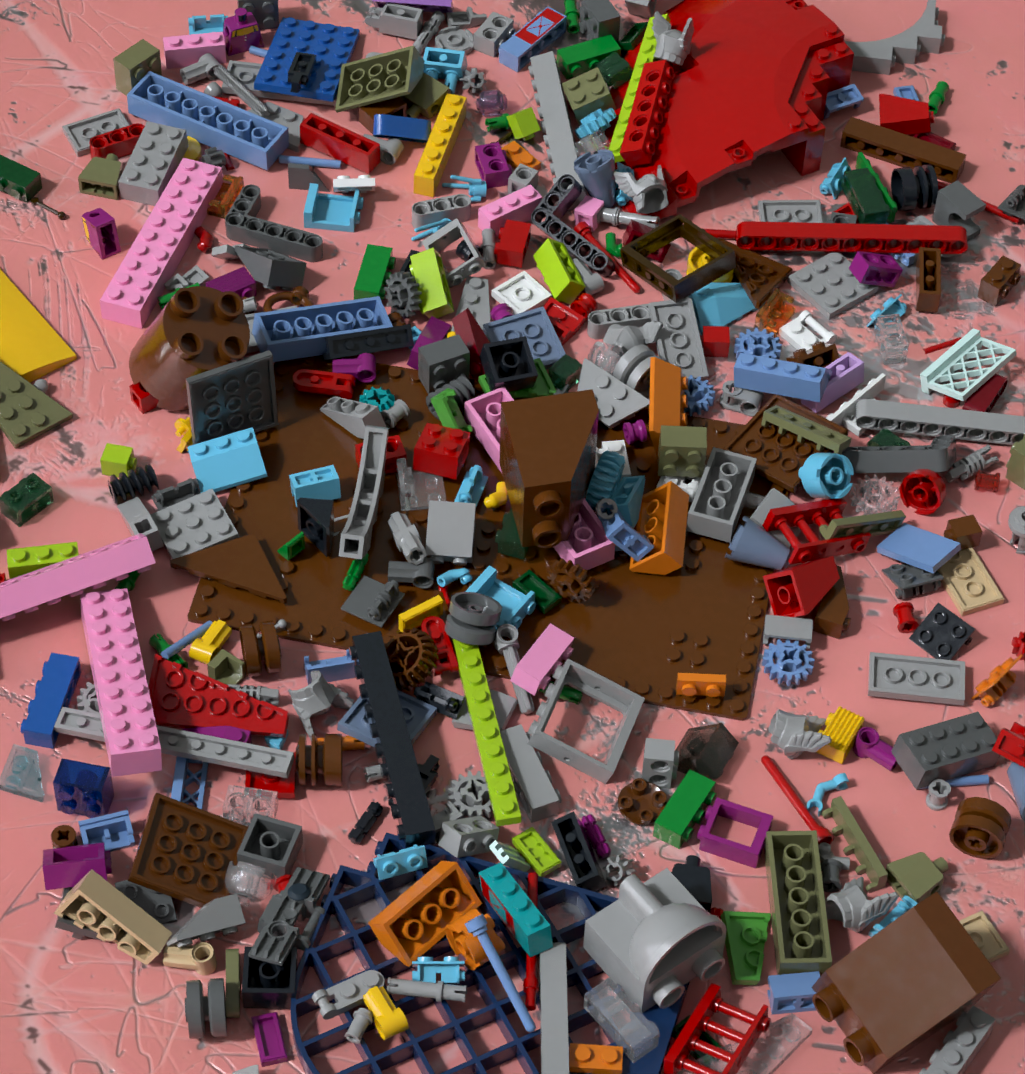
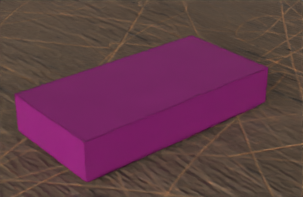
M277 1012L251 1017L261 1066L265 1067L288 1062Z

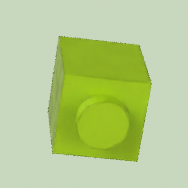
M532 107L507 116L515 140L523 138L526 141L535 137L534 133L541 130Z
M107 443L100 459L102 475L111 476L114 474L119 477L120 472L128 475V470L132 469L135 471L137 458L134 457L133 448Z

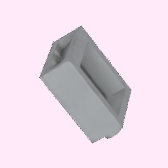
M457 218L422 241L426 250L434 247L439 252L463 236L474 257L449 273L444 266L450 288L459 285L465 278L479 272L486 265L465 226Z

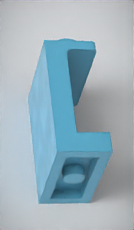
M310 183L303 212L304 228L354 232L356 224L360 223L361 213L358 211L363 209L364 198L360 197V189H355L354 196L319 193L318 184Z
M490 565L465 591L484 594L500 603L502 611L500 620L496 623L498 628L503 624H511L518 629L523 618L527 614L530 615L536 607L535 592L530 591L525 595L497 579V570Z

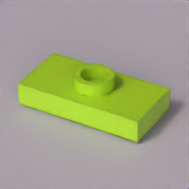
M533 827L512 838V844L538 876L544 877L561 867V860Z

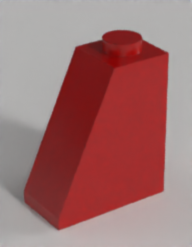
M879 94L880 126L906 135L931 132V123H935L934 111L929 110L928 103L888 94Z

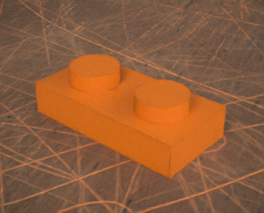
M512 141L501 148L506 152L507 163L514 169L520 163L536 170L541 169V162L516 141Z
M678 673L676 695L724 697L726 675Z
M570 1043L569 1072L622 1074V1046Z

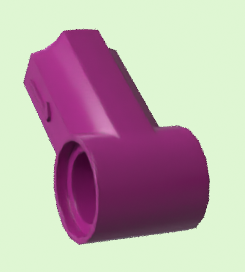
M362 353L357 358L333 359L332 366L335 373L351 374L364 383L372 382L376 378V358L370 353Z
M863 727L859 730L853 745V751L858 757L871 758L889 771H893L898 764L891 752L893 747L881 740L875 729Z

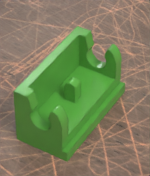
M447 388L430 399L444 427L461 429L466 432L473 431L472 426L466 424L453 397L456 395L454 389Z

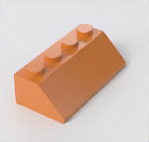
M651 357L649 433L658 456L661 425H688L687 414L684 413V408H688L687 395H684V390H688L687 376L683 377L680 367L659 358Z
M672 481L644 494L642 497L639 520L634 529L641 535L648 537L650 542L654 544V548L638 562L632 557L630 558L629 570L632 572L666 575L683 567L689 495Z
M440 861L368 922L380 943L404 965L409 967L412 965V961H416L418 957H421L446 935L445 931L448 930L446 928L448 924L471 909L478 908L482 902L457 862Z

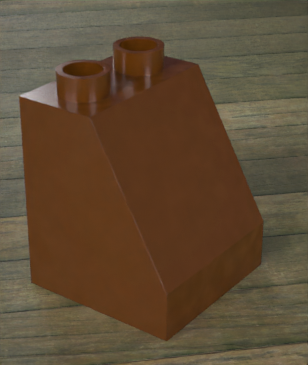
M593 389L501 402L499 463L522 547L536 545L539 548H551L569 539L595 470L599 409Z
M935 892L827 969L811 987L816 992L812 1000L819 1015L827 1022L835 1020L846 1035L843 1044L851 1060L859 1066L866 1064L874 1074L959 1018L962 1012H968L1001 977L940 894Z

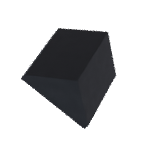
M297 499L298 529L326 557L330 556L334 535L333 500Z

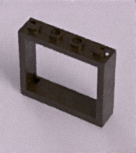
M681 214L620 248L622 265L675 303L736 268V255L731 247H728L718 238L713 237ZM682 237L714 260L677 280L645 257Z

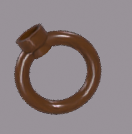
M297 286L292 292H280L271 295L266 299L263 307L264 312L274 311L272 306L275 303L286 300L291 301L295 306H300L301 304L312 306L314 304L309 299L308 290L302 286Z

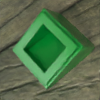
M301 531L279 548L277 552L287 560L292 559L305 549L304 533Z

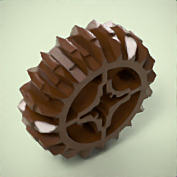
M405 628L403 632L397 630L396 636H389L390 641L384 643L397 690L402 691L404 689L410 692L411 688H416L420 682L426 683L425 678L427 676H432L431 670L437 668L434 662L439 660L436 654L439 650L434 640L422 630L416 628Z

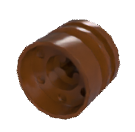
M306 734L299 735L295 761L300 786H306L307 775H311L312 786H316L318 775L324 776L326 786H342V734H325L323 745H318L316 734H312L311 745H307Z

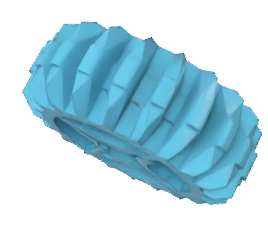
M608 450L603 452L595 467L585 499L592 510L596 511V504L599 500L604 498L610 499L620 483L625 467V457L617 452Z

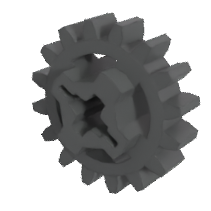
M401 271L390 274V279L386 280L388 287H384V290L387 292V295L384 296L385 299H388L387 307L391 306V313H400L404 319L415 316L416 311L420 310L418 304L422 303V300L419 299V295L422 292L417 289L419 283L415 284V276L410 277V272Z

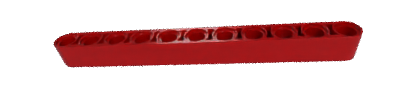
M744 221L736 227L737 246L744 250L918 253L919 247L939 248L941 249V254H962L968 249L967 231L962 226Z

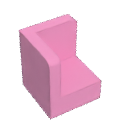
M586 195L574 210L575 226L585 221L591 227V231L594 232L598 227L597 213L604 206V201Z

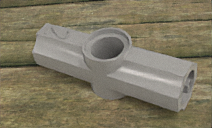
M399 511L391 514L387 522L399 551L403 552L408 563H414L415 565L422 563L427 554L415 525H411L406 514H402Z

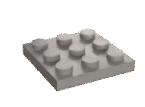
M831 252L789 275L787 280L796 291L828 320L876 294L878 290L877 285L859 283L849 270L851 262L839 252Z
M213 489L150 514L171 559L239 538L237 530Z

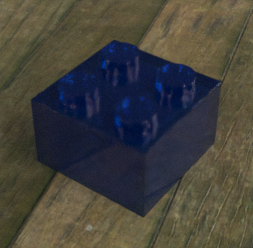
M61 759L53 781L58 811H62L65 814L84 815L88 818L107 815L114 798L110 767Z

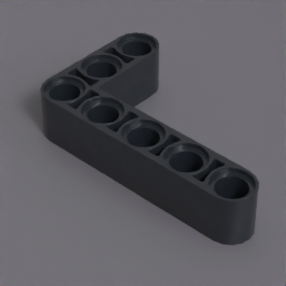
M562 175L531 214V221L551 239L563 243L568 252L582 260L593 271L602 277H608L615 271L614 262L604 252L561 221L562 217L582 193V186L572 175ZM603 262H606L605 265L600 268V265Z

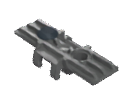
M297 867L285 889L281 890L280 894L272 896L258 923V932L260 934L248 953V957L282 966L292 947H297V949L301 950L309 948L311 944L310 939L316 929L320 915L325 913V909L316 906L330 879V875ZM305 918H308L309 921L302 934L299 935V928L294 927L296 920L304 921Z

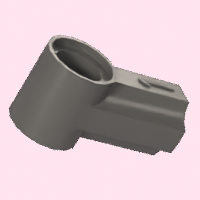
M424 558L423 562L418 565L402 561H389L388 581L413 583L418 588H430L434 582L435 563L430 558Z

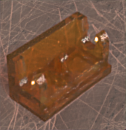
M224 175L223 180L230 181L232 184L222 183L215 199L210 200L208 203L211 205L207 209L208 215L225 219L244 187L243 177Z
M776 288L756 314L754 329L757 327L761 332L763 329H766L767 334L773 332L774 338L777 337L779 328L787 324L796 309L785 301L793 303L795 301L794 298L780 292Z

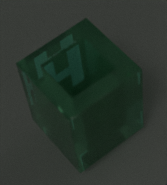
M567 354L562 356L548 371L554 387L562 391L568 384L569 386L566 389L568 392L579 382L582 364Z

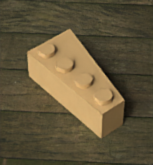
M92 869L66 894L54 914L61 918L63 915H66L75 920L73 924L81 929L86 926L97 932L96 937L104 942L113 941L118 944L117 949L146 965L160 954L172 934L163 924L155 920Z

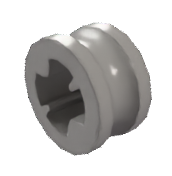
M604 498L596 504V513L603 519H611L614 517V513H617V504L612 499ZM604 502L613 507L609 515L601 512L600 508H603L601 505Z

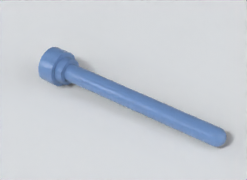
M481 914L465 923L468 932H472L474 937L477 936L525 1029L528 1032L535 1031L536 1025L486 932L488 930L486 924L488 923L484 915Z

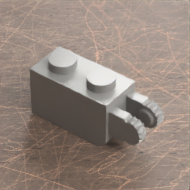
M387 3L384 5V8L371 7L368 12L369 15L365 18V23L379 28L380 33L416 40L423 28V9L394 3Z

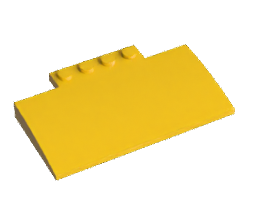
M0 269V362L31 383L76 360L77 355Z

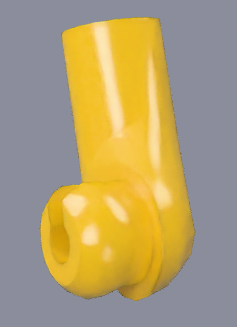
M498 482L496 484V492L484 499V504L488 509L506 504L508 493L505 482Z

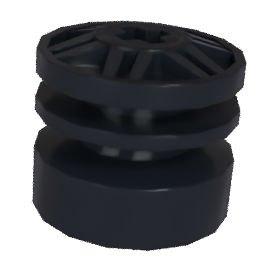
M931 164L915 166L913 170L910 167L895 168L893 170L891 191L898 211L914 210L916 205L919 209L935 207L939 189L936 172Z

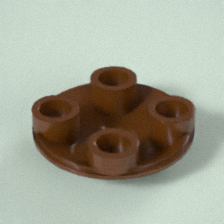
M642 778L633 780L632 783L621 790L618 796L620 813L625 819L637 825L654 823L667 804L666 793L657 785L646 782Z

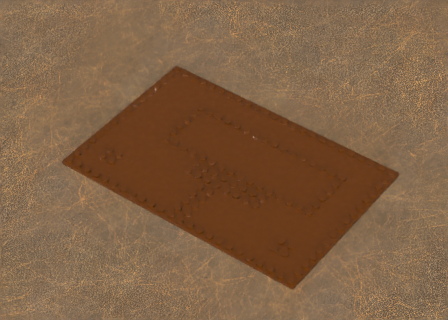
M323 355L277 361L274 363V377L279 425L255 433L268 477L232 487L224 510L237 530L239 538L255 533L287 597V603L282 604L280 600L270 597L264 598L249 593V590L239 587L233 588L220 584L218 580L201 577L187 617L189 622L198 624L222 620L232 630L239 631L240 625L252 624L255 627L256 634L259 633L261 622L273 620L274 625H276L279 620L284 619L287 625L285 628L276 629L278 638L348 650L349 646H353L352 636L381 631L384 643H388L390 641L389 636L395 637L397 630L400 631L399 614L437 595L443 599V615L440 618L446 624L447 615L450 612L443 593L438 590L437 577L449 570L466 568L470 571V575H472V580L466 584H461L460 579L448 584L447 593L450 602L454 594L465 592L489 565L497 570V579L511 587L514 580L530 569L555 591L556 587L550 585L551 580L546 577L548 575L547 570L556 559L560 561L561 557L554 547L539 548L536 545L522 547L509 497L506 504L500 507L488 509L485 506L484 499L496 492V484L504 482V478L472 431H470L468 456L456 480L412 470L414 447L426 424L443 425L428 409L426 404L428 393L418 378V370L376 363V378L368 383L361 382L356 378L355 386L352 387L353 395L349 400L359 402L360 395H363L364 389L370 390L372 386L375 389H379L382 386L384 390L390 389L391 394L395 397V401L400 399L407 404L410 409V415L399 420L394 428L386 425L389 428L388 437L399 435L407 454V469L385 474L384 490L379 498L377 521L372 528L371 546L367 552L369 555L368 562L364 566L365 568L359 581L356 582L357 585L364 575L382 584H386L389 582V561L408 562L403 552L399 551L387 521L390 519L391 514L398 511L406 514L411 525H415L422 545L426 548L429 500L454 502L466 472L470 471V468L474 467V465L481 466L483 475L489 478L476 507L472 563H467L465 566L454 565L453 562L444 561L443 564H435L434 582L430 588L422 589L416 587L413 583L398 582L399 591L405 593V596L382 628L341 610L342 605L353 592L343 588V581L348 576L347 572L355 558L339 556L341 533L348 518L334 522V533H339L333 536L331 555L328 557L305 535V549L292 559H285L277 550L301 532L298 529V513L295 497L292 496L289 475L334 465L339 476L341 498L333 500L334 518L348 515L351 510L359 473V467L355 458V444L363 443L364 439L356 437L321 412L320 408L330 398L340 396L303 392L293 386V375L298 370L309 369L333 372V359L323 360ZM469 379L475 390V396L471 397V399L483 395L484 392L479 381L475 382L474 379ZM374 397V400L380 404L378 397ZM513 398V399H514V400H521V399H528V398ZM463 406V407H461V408H459V409H460V412H461V414H462V416H463V418H464V406ZM644 408L635 413L636 416L629 420H623L612 429L598 421L596 447L602 449V442L624 440L631 476L645 475L643 495L656 489L661 476H658V456L649 433V409ZM687 415V426L707 427L705 465H707L713 447L723 449L745 426L743 424ZM642 419L647 430V441L640 442L638 440L634 444L628 445L624 437L623 424L627 422L633 424L637 420ZM755 473L734 534L739 524L744 526L746 521H743L742 518L744 516L750 518L771 489L775 488L786 497L789 490ZM686 479L685 484L691 483L692 480ZM689 502L688 504V512L690 510L692 502ZM686 531L683 567L666 575L632 572L629 570L631 556L624 551H615L613 560L587 570V576H592L591 582L596 584L594 587L595 592L587 602L582 601L578 603L576 599L572 602L568 596L562 597V602L546 614H543L535 607L530 615L527 614L523 618L520 627L517 629V639L520 646L517 650L519 658L521 660L551 623L574 637L571 645L574 650L569 657L570 660L644 697L643 703L744 721L747 719L769 600L763 576L773 573L774 569L726 559V553L731 555L732 552L728 548L729 542ZM505 636L501 637L505 641L511 640L510 638ZM494 642L487 645H478L485 674L511 679L504 655L496 650ZM447 658L439 659L440 663L448 661ZM678 673L726 675L724 697L676 695ZM551 674V676H550V677H551V681H554V682H555L556 679H554V678L552 677L553 674Z

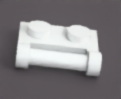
M804 310L799 317L779 328V335L797 350L802 348L809 350L812 348V344L824 341L825 344H833L837 339V335L832 331L829 332L818 323L808 310ZM805 324H808L813 330H815V331H816L820 336H822L823 338L820 340V339H819L817 336H815L810 330H808L804 325H805Z

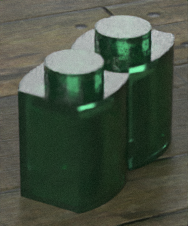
M615 51L594 65L596 68H599L608 88L610 86L613 89L618 88L630 80L633 73L629 63Z

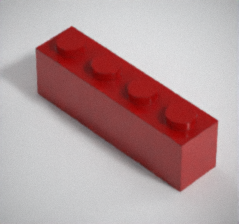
M310 113L300 124V143L341 160V162L367 174H370L380 163V144L313 113Z

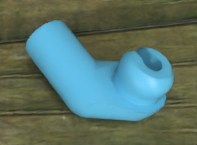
M466 568L453 569L438 576L437 583L439 586L444 587L460 579L461 584H466L472 580V575H470V571Z

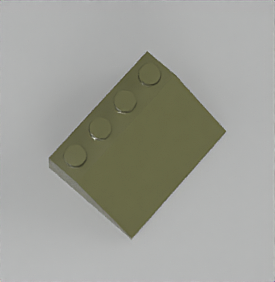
M415 46L342 64L335 111L338 113L410 94L423 77L425 62Z

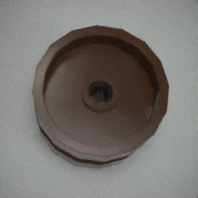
M273 620L260 623L259 638H257L255 627L252 624L240 625V642L247 677L260 676L262 672L261 660H263L268 674L281 672V649Z
M981 797L966 798L960 802L957 808L955 820L949 833L950 841L955 848L964 854L982 859L994 858L1000 855L1003 850L1006 835L1011 825V816L1006 808L995 801Z

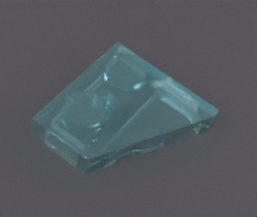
M13 744L0 776V790L43 803L45 794L42 788L38 752Z

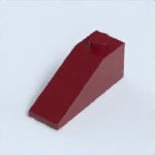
M469 308L452 318L455 334L460 335L470 351V374L476 382L479 380V376L485 374L480 360V353L483 344L490 343Z

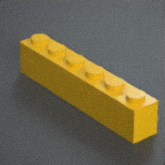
M446 94L414 173L415 194L434 197L466 117L467 97Z

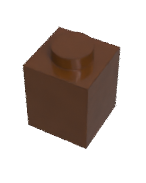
M973 514L948 520L944 537L959 542L961 550L979 546L983 531Z

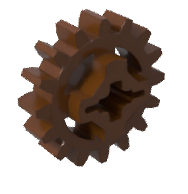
M561 558L560 561L556 559L547 570L548 575L546 577L551 580L549 584L555 586V591L559 592L562 597L568 596L572 602L574 599L578 603L582 601L587 602L595 592L594 587L596 584L591 582L593 577L587 576V570H583L580 564L573 565L571 560L566 562Z

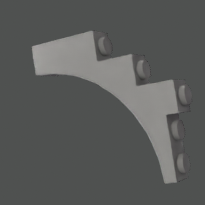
M928 0L921 18L913 26L900 34L877 41H845L854 52L852 71L889 75L890 68L895 66V62L914 64L915 56L919 57L920 52L939 54L940 46H944L945 34H942V26H939L938 20H935L938 19L939 14L936 0Z
M365 426L354 498L348 520L341 533L340 557L363 559L370 549L372 528L377 521L379 498L384 490L386 472L384 470L389 428Z

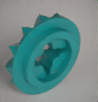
M372 386L370 390L364 389L363 395H360L359 402L378 406L381 413L383 410H388L394 405L395 397L391 394L390 389L384 390L382 386L379 389H375ZM374 397H378L380 404L374 400Z

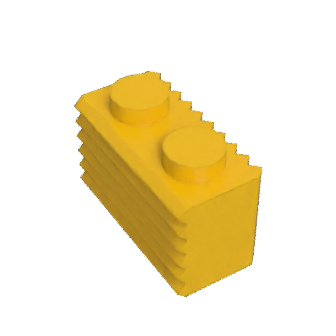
M841 706L838 707L835 713L830 712L825 722L827 727L824 731L820 729L818 733L830 736L832 740L816 752L843 764L854 745L859 730L864 726L865 718L863 716L860 717L859 714L856 715L854 712L852 713L850 710L847 711L846 708L843 709Z

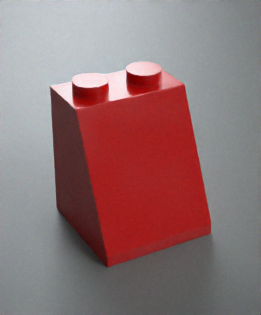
M834 556L764 575L763 579L774 615L798 617L809 614L840 577Z

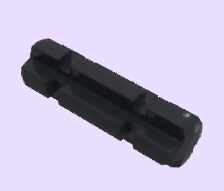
M371 802L367 808L368 812L365 811L348 834V838L353 844H360L365 835L376 822V817H379L383 812V807L380 803Z

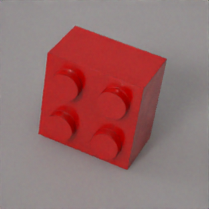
M427 423L414 447L412 470L456 480L468 456L470 432Z

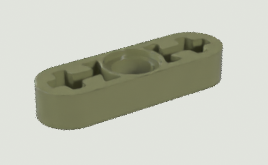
M226 949V1018H240L239 949Z

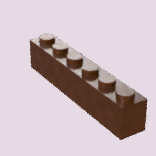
M854 117L850 118L842 132L840 147L858 153L862 152L864 155L900 167H910L912 170L915 166L931 164L936 172L937 179L951 184L959 179L964 170L966 154Z

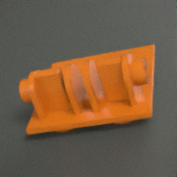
M1019 655L1014 660L1009 657L1001 666L995 667L989 673L990 677L987 680L984 679L976 686L975 689L978 692L971 699L973 700L979 696L983 706H993L1003 693L1016 682V674L1009 670L1023 655Z

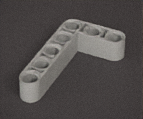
M676 269L665 270L677 280L682 278L681 273ZM662 294L664 301L671 300ZM649 304L591 312L588 316V336L595 340L604 339L609 326L613 324L641 327L645 323L651 322L648 309Z

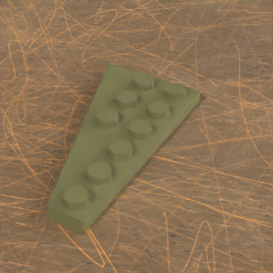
M0 362V428L15 449L73 418V414Z

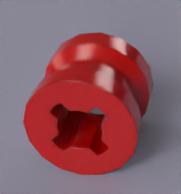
M588 293L581 294L578 300H575L570 305V309L584 316L585 319L598 308L596 300Z

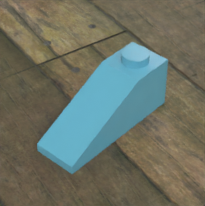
M645 475L623 477L610 498L615 501L626 523L632 528L635 527L639 520ZM606 508V509H607V514H609V513L611 512V511H610L611 509H610V508Z

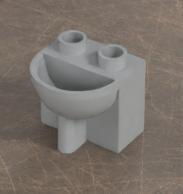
M666 868L644 883L635 874L625 878L620 884L618 900L585 920L583 948L642 1014L655 1004H658L662 1009L674 1004L684 993L685 987L683 985L698 976L702 981L713 978L725 964L723 950L727 929L720 918L707 912Z

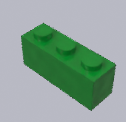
M609 34L558 49L556 61L559 70L567 80L597 67L601 70L620 64L621 48L613 36Z
M367 244L354 286V300L377 296L381 300H385L384 296L387 292L384 290V287L388 285L386 280L390 279V270H394L396 264V257H393V248Z
M689 769L654 822L653 836L680 849L683 842H688L692 837L694 825L696 823L700 824L703 820L704 810L707 805L712 806L717 796V793L714 792L716 782Z

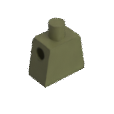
M423 72V77L412 92L404 96L409 107L406 111V117L417 118L421 114L431 119L440 111L446 94H452L450 88Z
M108 154L106 159L100 157H93L78 177L80 193L118 200L120 194L118 181L123 173L122 163L115 154Z
M919 852L887 864V882L901 899L906 895L920 903L941 890L944 881L942 873L948 871L949 867L944 858L940 857L932 862L925 853Z

